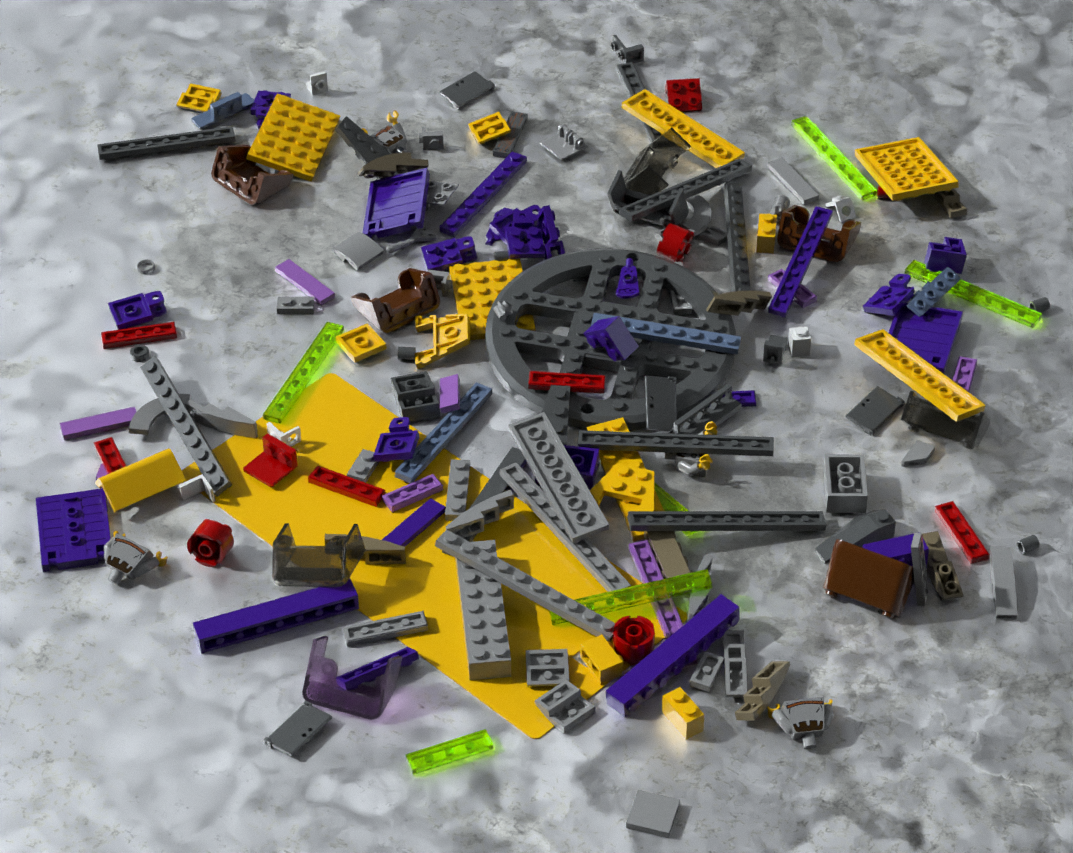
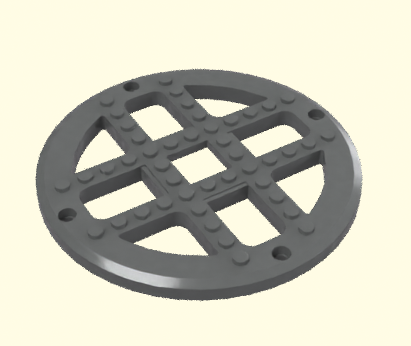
M603 248L557 255L543 260L518 274L502 289L492 304L486 322L485 344L490 366L502 386L520 403L538 414L543 410L549 390L528 389L529 372L532 370L527 366L519 353L559 359L563 362L560 373L582 374L584 366L618 372L612 394L608 399L588 398L579 396L576 392H570L568 426L587 429L589 426L623 417L629 431L646 429L645 397L632 400L637 380L640 376L653 375L665 378L670 376L676 377L677 380H682L676 385L677 419H679L723 386L730 374L735 354L705 349L702 357L690 358L650 351L651 340L634 338L639 347L625 360L614 362L609 357L605 347L592 348L583 334L591 327L594 313L736 336V331L731 315L707 312L706 309L713 297L719 294L694 272L675 262L652 254L633 250ZM627 258L633 259V266L637 269V277L644 281L637 307L604 301L610 279L614 276H620L622 267L626 266ZM590 276L585 293L580 298L543 293L547 289L568 280ZM663 289L672 290L677 296L679 295L684 298V301L692 306L700 319L659 312L657 309ZM499 300H506L513 307V313L511 315L508 314L505 321H500L493 310L498 305L497 302ZM525 314L572 322L567 336L531 331L516 326L518 319Z

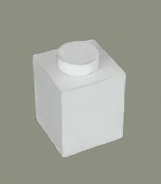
M808 326L789 328L788 346L792 357L810 355L811 336Z

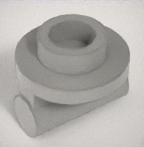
M499 300L497 302L498 305L493 310L500 321H505L508 314L511 315L513 313V307L506 300Z

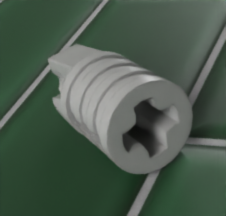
M785 195L776 196L770 214L777 215L776 225L781 222L782 212L788 209L790 205V199Z

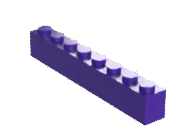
M349 578L193 622L194 636L201 654L357 610L359 609L358 594Z
M720 594L605 691L606 704L623 717H626L630 712H634L643 701L651 698L653 693L660 687H664L669 679L674 675H678L683 667L688 663H692L702 651H706L729 628L737 625L740 620L739 606Z

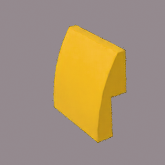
M190 83L186 93L182 92L176 106L203 113L210 110V104L218 101L222 93L220 89Z
M500 112L468 124L472 135L479 145L511 132Z

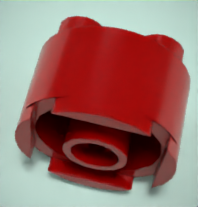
M670 223L662 234L664 238L662 242L659 241L656 254L672 262H683L684 254L688 255L692 248V245L689 243L693 239L694 232Z
M203 520L188 539V552L190 555L193 553L196 557L195 560L201 565L207 567L216 566L225 559L234 545L232 529L230 526L223 525L217 521Z
M625 616L615 623L613 648L617 655H621L623 661L633 666L637 665L654 650L655 631L654 625L649 619L643 616H637V618Z

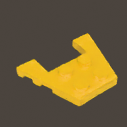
M449 314L437 318L436 315H430L429 318L415 316L417 332L433 328L434 345L432 349L415 353L417 369H421L470 344V319L468 314Z
M617 463L590 492L598 506L603 497L608 496L640 503L638 511H654L655 474L651 470Z

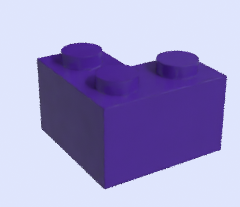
M944 237L943 244L929 242L924 260L926 269L938 272L949 267L956 274H962L967 257L962 239Z
M620 316L597 320L583 333L592 348L605 347L609 357L614 362L625 360L639 347Z

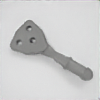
M423 227L415 230L408 240L388 245L386 251L393 253L394 251L403 250L417 241L435 240L436 235L428 228Z

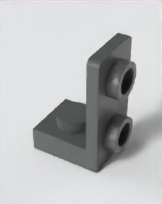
M617 35L612 36L611 48L623 63L633 62L634 64L644 61V47L642 44L626 48Z
M770 335L769 340H765L763 362L782 364L788 338Z

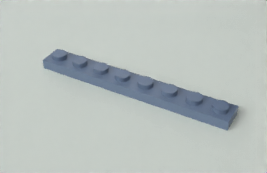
M594 313L591 326L597 320L617 316ZM620 317L633 338L738 355L741 342L740 336Z
M476 382L460 399V409L449 412L415 449L413 458L405 460L397 468L395 477L405 482L413 483L492 395V388Z

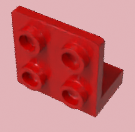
M700 78L666 80L665 94L668 96V104L681 112L702 111Z
M267 433L262 437L264 451L244 466L243 471L267 486L273 487L298 467L296 449Z

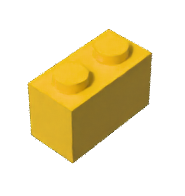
M759 213L756 253L774 254L777 215Z
M603 635L580 643V658L600 685L622 676L623 658L621 655L616 654L611 642L607 641Z
M681 687L663 695L662 713L686 740L704 731V713Z

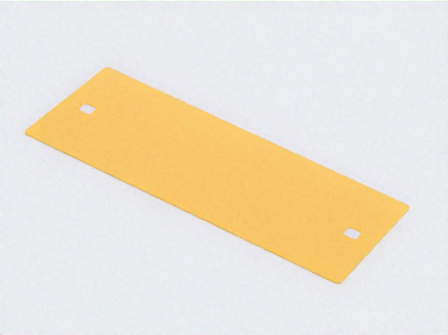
M334 373L324 375L255 421L258 437L251 438L234 435L212 450L232 483V486L218 497L214 494V504L322 584L328 585L350 578L358 594L359 609L357 610L372 621L424 611L428 631L395 638L407 647L416 650L419 656L530 738L539 739L555 727L536 706L535 700L556 686L527 687L526 650L567 649L569 682L580 689L581 696L586 700L590 699L609 683L606 682L600 685L588 667L583 666L573 658L580 651V643L596 637L595 635L502 583L501 589L511 656V677L481 680L469 679L455 557L442 553V550L435 546L436 540L446 531V526L453 521L445 520V513L405 546L406 564H365V559H346L345 553L326 554L325 534H347L382 540L430 498L446 507L451 459L461 460L443 448L415 480L417 481L434 474L443 485V490L394 512H391L382 500L375 507L309 483L308 476L317 465L347 476L348 471L361 451L365 449L375 452L380 434L390 433L389 425L394 418H399ZM271 422L283 433L299 426L301 442L291 446L296 449L298 467L273 487H269L243 471L244 466L264 451L262 437L267 434L266 423ZM409 425V429H411L412 431L417 430L411 425ZM418 431L419 439L416 448L427 437L420 431ZM296 434L290 436L292 438L290 441L294 440ZM405 460L380 461L366 483L385 489L386 494L410 484L395 477V471ZM195 462L181 470L186 481L202 474ZM471 466L466 511L471 507L489 481V478ZM205 491L201 492L203 496L211 501ZM514 496V509L499 513V520L485 524L484 531L477 533L472 542L495 540L497 558L614 623L625 616H630V618L643 616L649 619L654 625V646L665 638L642 582L609 561L631 585L630 591L613 598L530 507ZM676 606L682 623L687 620V613ZM624 661L623 671L631 666L626 661Z

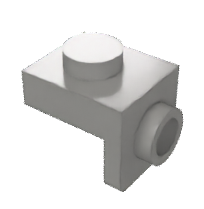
M422 127V133H419V143H423V150L444 149L443 131L426 132V128Z
M428 270L427 272L433 275L437 289L442 290V296L446 297L448 291L452 289V280H450L449 272Z

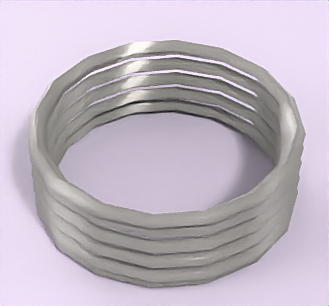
M152 260L140 261L137 264L138 271L141 274L142 272L143 274L154 272L155 264ZM148 261L149 264L153 265V267L148 270L139 269V267L142 266L143 263L148 264Z

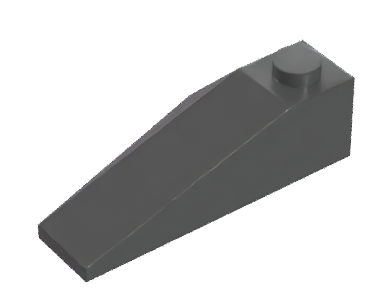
M886 509L873 510L855 517L817 546L815 552L824 564L830 562L836 539L859 547H863L864 544L894 538L896 521Z

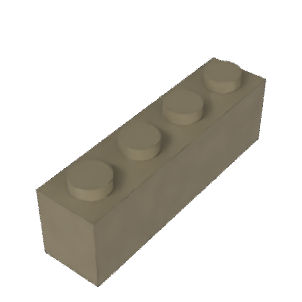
M644 531V541H649L670 594L676 595L691 591L694 573L692 570L689 571L688 560L686 556L682 555L680 542H676L675 531Z

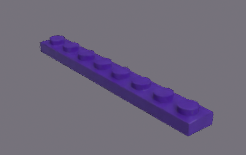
M511 152L439 226V232L455 238L527 163V157Z
M815 206L768 307V313L786 318L831 220L833 210Z

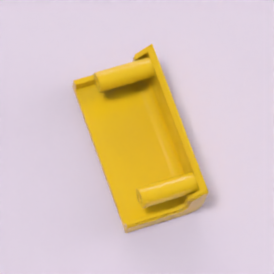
M168 448L102 476L96 480L95 484L100 489L103 488L115 513L136 502L184 483L186 479L173 452Z

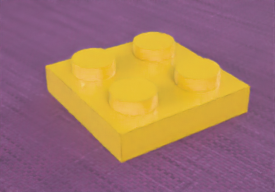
M368 323L336 336V343L354 363L387 349L386 343Z

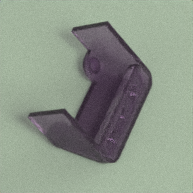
M328 636L313 639L302 690L305 701L369 720L379 718L396 689L402 656L398 655L388 659L385 674L380 675L376 679L374 687L360 684L354 690H345L338 686L336 682L338 672L336 662L333 659L324 657Z

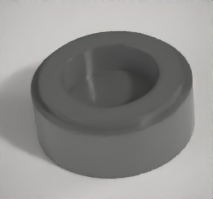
M136 345L131 348V359L135 362L146 361L149 358L148 347Z

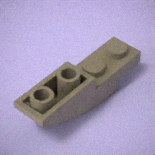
M394 153L370 161L361 168L358 176H364V178L368 179L373 177H381L383 179L393 176L396 171L397 173H406L428 168L429 163L428 160L412 159L411 153Z
M938 531L923 533V539L929 548L926 571L935 590L943 601L963 597L964 595L952 561H948Z

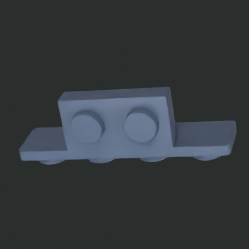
M239 92L233 93L210 104V110L193 117L192 122L199 129H204L251 107L254 99L247 93L242 95Z
M947 267L932 282L928 281L922 287L921 292L918 290L907 304V307L917 316H923L961 278Z

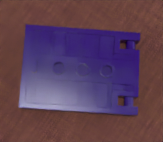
M427 168L370 181L363 234L370 238L375 235L377 238L411 231L413 226H416L417 229L423 228L430 173Z
M906 303L894 315L888 333L944 374L962 321L963 311L931 307L923 316L919 317L907 307L908 303Z
M103 488L36 498L43 572H49L52 566H57L58 570L98 565V560L104 559V545L111 537L106 494Z

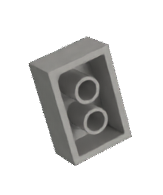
M825 454L823 477L826 513H866L868 493L864 455Z

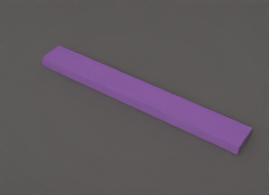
M649 541L630 543L629 551L667 640L683 626L682 620ZM697 657L692 663H688L686 666L697 664Z

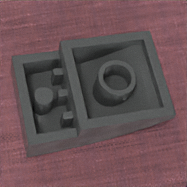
M427 371L390 378L401 417H408L410 422L441 416L439 401L435 395V387Z

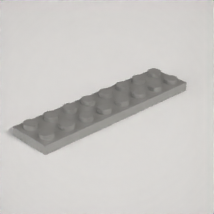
M545 412L509 424L510 433L572 543L609 530V523Z

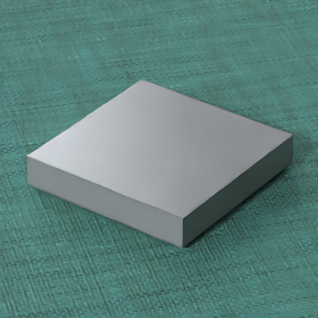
M638 790L626 822V828L669 838L680 806V799Z

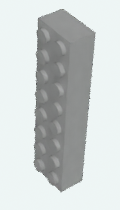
M495 540L470 542L497 557ZM455 558L469 679L481 680L511 677V656L501 583Z

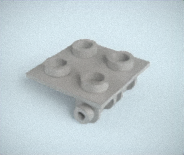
M562 124L558 126L559 134L540 142L542 146L560 160L588 148L582 137H579L577 133L571 129L569 130L566 125Z
M429 181L425 211L429 210L430 205L444 206L459 184Z

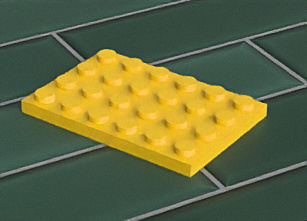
M277 93L246 159L279 171L288 170L294 174L293 176L312 182L339 123L340 115Z
M920 137L855 149V157L892 201H900L904 198H915L919 195L934 194L939 191H950L954 188H959V181Z
M508 259L507 261L492 260L449 266L457 314H468L470 319V340L485 339L486 322L493 302L502 289L518 274L523 272L520 259ZM525 314L518 319L516 325L518 328L536 331L533 315Z

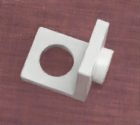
M326 71L310 75V81L306 82V85L312 95L328 91Z
M841 195L832 198L831 202L825 203L826 207H836L840 222L856 217L851 197L843 198ZM844 206L850 209V214L847 217L842 214Z
M271 422L266 423L267 433L285 444L293 446L301 442L299 426L282 434ZM292 434H296L294 440L288 442V438Z
M203 474L179 485L183 500L205 491L211 501L215 502L213 489Z

